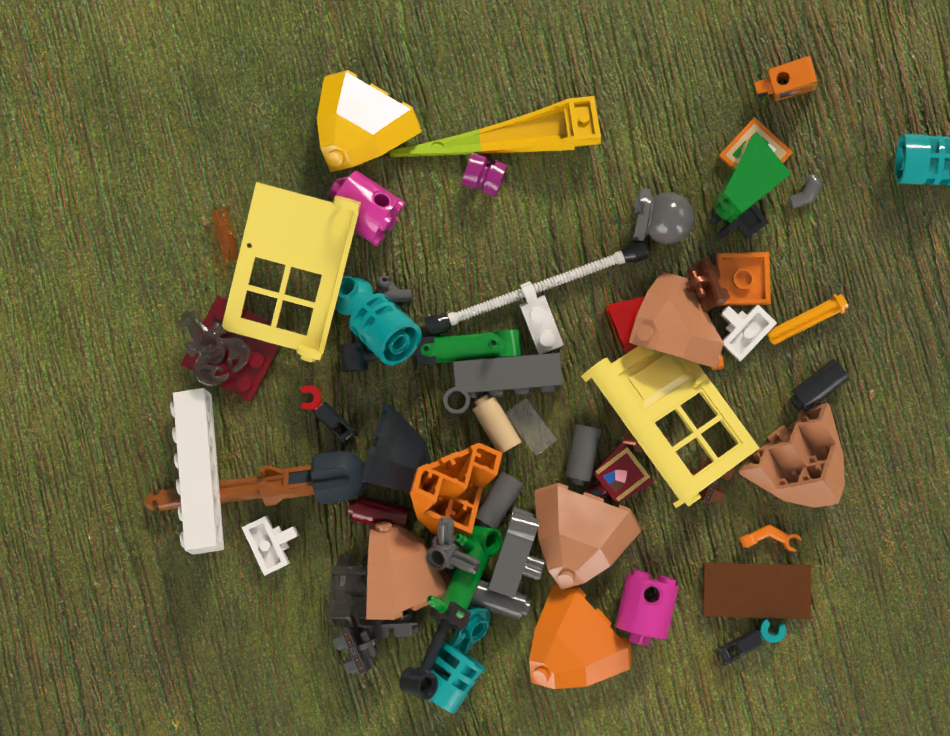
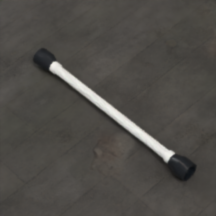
M636 240L630 242L622 250L615 252L613 256H607L600 259V261L597 260V262L588 263L578 267V269L575 268V270L572 269V271L569 270L559 274V276L547 278L540 281V283H534V290L536 293H539V291L551 289L558 286V284L561 285V283L573 281L577 277L580 278V276L592 274L596 270H602V268L605 269L615 264L637 263L648 259L649 255L644 241ZM518 289V291L509 292L505 296L502 295V297L490 299L486 303L483 302V304L480 303V305L468 307L467 310L464 309V311L461 310L458 313L434 314L424 318L430 336L435 337L443 334L451 326L458 324L463 319L466 320V318H472V316L482 314V312L485 313V311H491V309L501 307V305L504 306V304L513 303L520 300V298L523 299L524 294L522 289Z

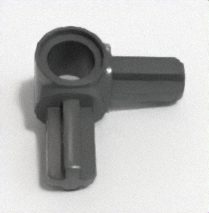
M441 517L438 520L437 536L434 537L432 547L426 553L428 563L437 570H442L445 567L453 569L456 566L469 573L476 574L481 564L480 561L462 553L461 546L453 538V519L451 517Z

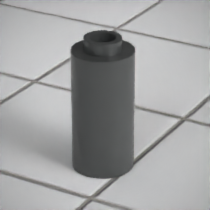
M576 424L565 477H570L569 483L584 486L585 481L591 482L601 429Z
M501 471L477 511L476 518L478 521L476 524L498 529L525 484Z
M480 580L469 604L520 620L521 615L527 616L531 601L526 600L527 594L518 591L515 598L489 590V583Z

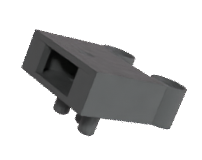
M516 507L513 508L489 580V590L515 598L522 575L540 580L545 561L529 556L540 522L536 514Z

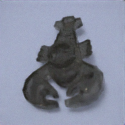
M196 310L186 311L180 316L181 319L177 323L179 327L188 328V332L193 340L185 344L190 357H193L196 353L199 354L194 365V376L203 385H220L229 378V374L215 376V373H222L225 370L219 366L207 365L208 362L214 364L222 363L225 350L229 349V367L233 365L234 359L238 360V364L232 370L236 373L242 370L248 363L250 357L249 346L240 338L221 339L220 336L227 332L224 327L216 322L208 329L207 326L196 320L198 316Z

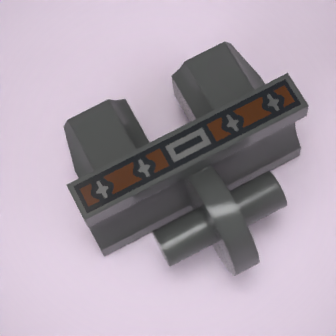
M358 622L341 629V632L333 637L332 640L336 649L342 650L348 647L351 657L343 660L344 668L348 674L358 672L361 675L376 666L373 659L377 655L374 645L380 642L379 637L371 639L367 630L361 631Z

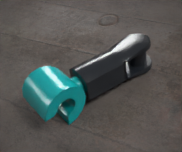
M764 618L760 623L759 631L754 628L720 646L714 652L716 654L719 653L723 661L721 664L725 666L764 645L763 640L771 643L780 642L786 635L785 624H778L776 632L770 634L768 633L770 623L767 618ZM735 645L739 653L732 656L728 648Z

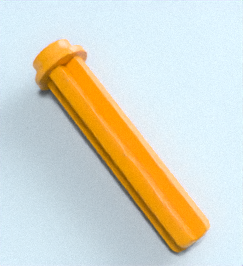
M834 294L832 299L771 329L767 333L768 339L773 345H776L839 312L841 314L845 313L848 304L842 294L838 296Z

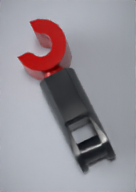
M306 385L300 388L303 393L310 392L314 397L312 402H304L300 407L306 410L314 409L315 412L313 414L347 446L349 444L347 441L353 435L357 436L358 433L326 401L324 403L321 402L322 392L318 387ZM341 422L346 428L339 434L334 428Z

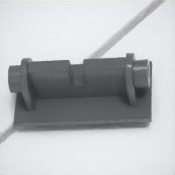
M406 609L402 611V617L395 620L366 619L365 613L363 627L368 631L371 639L375 637H389L390 628H394L395 637H412L413 634L419 633L417 623L418 610Z

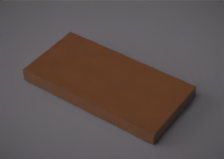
M703 562V616L811 619V565Z

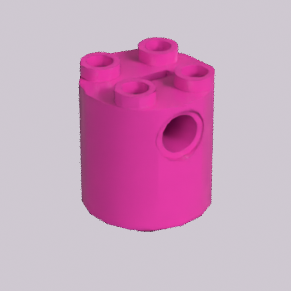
M357 170L348 177L338 178L328 193V196L333 199L332 202H334L335 196L361 202L354 232L376 247L379 246L385 237L383 232L386 229L391 231L398 221V217L395 215H398L405 205L403 200Z
M632 569L631 574H626L615 627L630 632L629 642L649 646L651 637L668 639L679 586L675 585L676 580L673 578L658 575L656 580L649 578L650 574L647 572ZM648 587H655V596L651 599H645L644 591Z

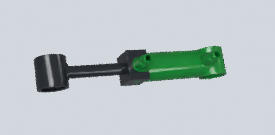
M519 330L421 337L417 349L409 358L417 357L418 366L456 361L521 356ZM364 343L339 345L342 372L368 370V361H380L372 351H367Z
M474 525L472 534L468 537L462 534L455 536V541L464 548L463 553L478 559L481 564L476 574L456 567L443 598L440 599L433 595L427 597V603L432 607L429 615L439 621L440 624L421 666L417 668L408 667L401 674L399 685L404 693L424 700H428L435 695L438 688V679L434 673L430 672L449 628L452 627L464 631L471 616L467 608L491 555L498 553L502 545V535L497 529Z

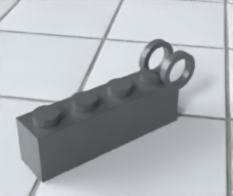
M560 353L453 362L455 387L446 391L443 403L450 413L462 414L469 408L470 399L478 398L477 393L488 392V397L504 396V391L514 390L515 395L530 394L531 388H541V392L557 391V386L563 385ZM455 392L462 393L466 398L464 407L458 410L452 409L448 405L449 396Z

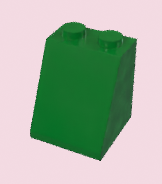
M758 132L754 133L741 147L714 201L717 214L723 220H728L730 224L791 174Z

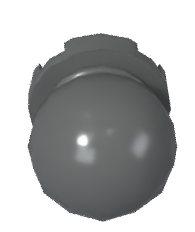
M640 188L634 208V213L638 214L636 226L632 225V240L643 241L645 235H649L654 241L662 244H676L688 237L695 224V212L684 196L674 192H665L653 197L651 189Z

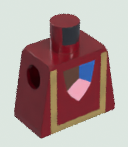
M621 442L593 471L592 474L598 483L586 492L600 498H605L609 495L613 502L617 503L652 485L654 481L626 444Z

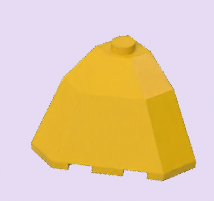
M349 70L325 76L319 102L317 124L320 149L330 172L351 168L377 158L418 135L422 130L413 107L388 96L389 93L372 83L368 85L357 79V75Z

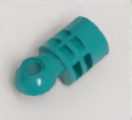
M901 134L895 153L896 182L899 184L924 185V183H927L929 185L944 184L945 186H950V136Z
M342 277L335 309L342 315L351 316L349 321L351 331L386 365H396L409 358L421 341L422 332L420 327L385 294H373L372 286L368 281L359 277Z
M467 608L471 616L464 631L456 629L449 641L444 640L430 671L437 676L438 688L435 695L429 700L453 714L457 712L469 691L477 682L480 674L485 670V666L468 653L473 644L480 640L488 630L491 616L488 609Z

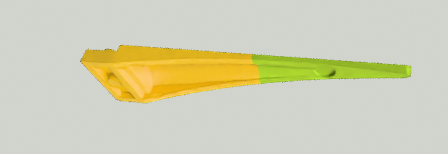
M594 96L566 99L498 124L432 142L391 150L389 154L390 157L464 155L472 154L473 152L476 154L563 151L575 150L577 146L601 144Z

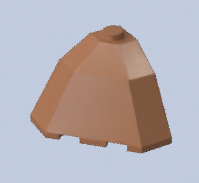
M661 272L645 295L636 316L629 343L717 369L724 342L716 331L707 312L702 311L696 293L687 291L686 283L689 279Z
M829 404L816 405L808 412L801 410L796 414L798 417L796 421L787 428L784 425L780 426L767 436L769 441L744 459L738 472L741 476L783 501L813 508L839 504L845 486L844 455Z
M555 483L535 490L536 517L540 520L538 526L539 543L548 571L561 590L584 584L610 567L637 537L642 527L630 508L622 505L615 507L603 502V498L586 492L583 495L568 490L569 486L561 483Z
M382 521L370 526L366 619L395 620L402 617V611L411 608L415 611L429 605L427 597L430 595L442 599L449 585L450 577L444 569H434L428 563L426 553L430 547L426 541L398 524Z

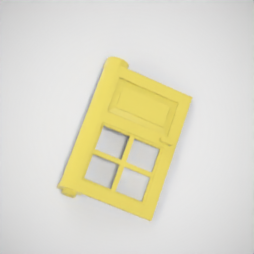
M256 182L221 329L295 349L301 355L300 359L307 362L321 360L361 202L340 196H335L334 202H329ZM255 257L286 265L279 293L249 285ZM291 267L322 275L315 302L285 295ZM247 290L278 298L271 326L241 318ZM283 300L314 308L307 336L277 328Z
M638 346L613 363L607 357L581 376L585 382L591 379L594 380L679 500L673 503L675 508L683 503L690 506L701 498L699 495L700 491L759 449L753 438L697 363ZM700 393L716 417L697 430L680 405ZM675 409L692 434L672 447L655 422ZM718 421L723 424L737 444L719 458L701 435V433ZM696 438L712 463L693 476L676 451Z

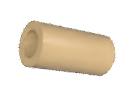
M485 395L474 402L476 407L472 411L495 450L504 453L522 442L495 396L489 398L488 395Z

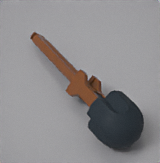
M335 451L314 455L311 465L286 469H279L273 466L260 467L259 472L261 476L219 481L220 504L262 498L265 506L278 504L282 499L315 495L317 501L321 504L343 502L357 497L364 490L366 482L361 481L365 464L359 456L350 451ZM176 488L160 490V493L157 495L151 492L146 497L145 505L152 511H155V507H159L160 511L178 509V506L181 505V495L178 494Z

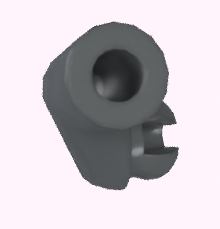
M808 175L805 178L806 186L803 192L788 197L792 209L813 203L822 188V181L817 175Z
M386 275L378 278L376 287L379 293L385 294L392 302H412V289H397L392 283L391 278Z

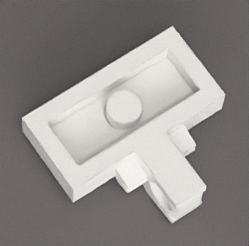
M755 305L748 314H745L743 311L737 314L730 306L726 307L719 314L729 324L725 328L729 334L723 339V347L738 361H742L777 324L759 305Z
M267 515L242 527L264 576L290 564L284 550L290 548L287 541L299 536L296 526L282 532L280 526L273 528Z

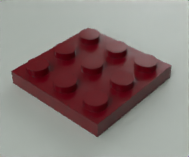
M217 295L180 365L252 402L281 346L222 330L221 327L228 300ZM245 309L242 311L241 318L269 326L272 324Z

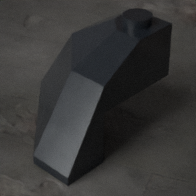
M385 403L380 421L374 433L373 447L370 446L361 481L410 493L416 469L425 464L432 463L426 440L391 404Z

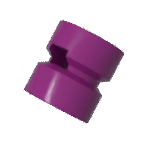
M473 152L467 164L461 185L474 190L481 187L483 193L497 197L508 165L496 160L489 163L487 157Z

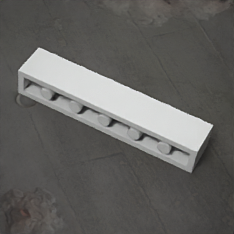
M205 388L173 393V402L170 404L172 416L175 417V427L172 429V436L174 442L177 443V453L174 454V462L176 468L179 469L176 489L178 494L181 495V505L178 506L179 519L183 522V532L180 533L181 546L191 554L224 550L212 394Z

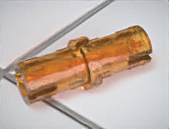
M227 207L220 208L222 219H220L218 210L214 209L211 211L217 232L215 239L219 240L223 262H231L229 251H231L233 261H236L239 256L234 240L236 233L231 228Z

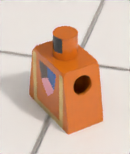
M810 56L768 70L767 79L754 82L758 98L773 94L775 101L816 91L817 85ZM786 80L788 83L785 85H780L778 81Z

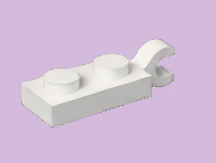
M530 281L521 284L526 303L519 306L538 354H544L563 346L564 344L546 297L543 295L537 298Z

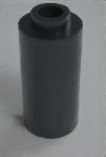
M831 359L791 390L792 397L789 400L798 411L803 409L805 412H808L848 381L849 377L842 366L836 360Z

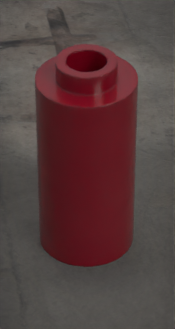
M358 495L356 500L351 499L348 514L352 515V521L367 525L386 521L405 528L410 508Z

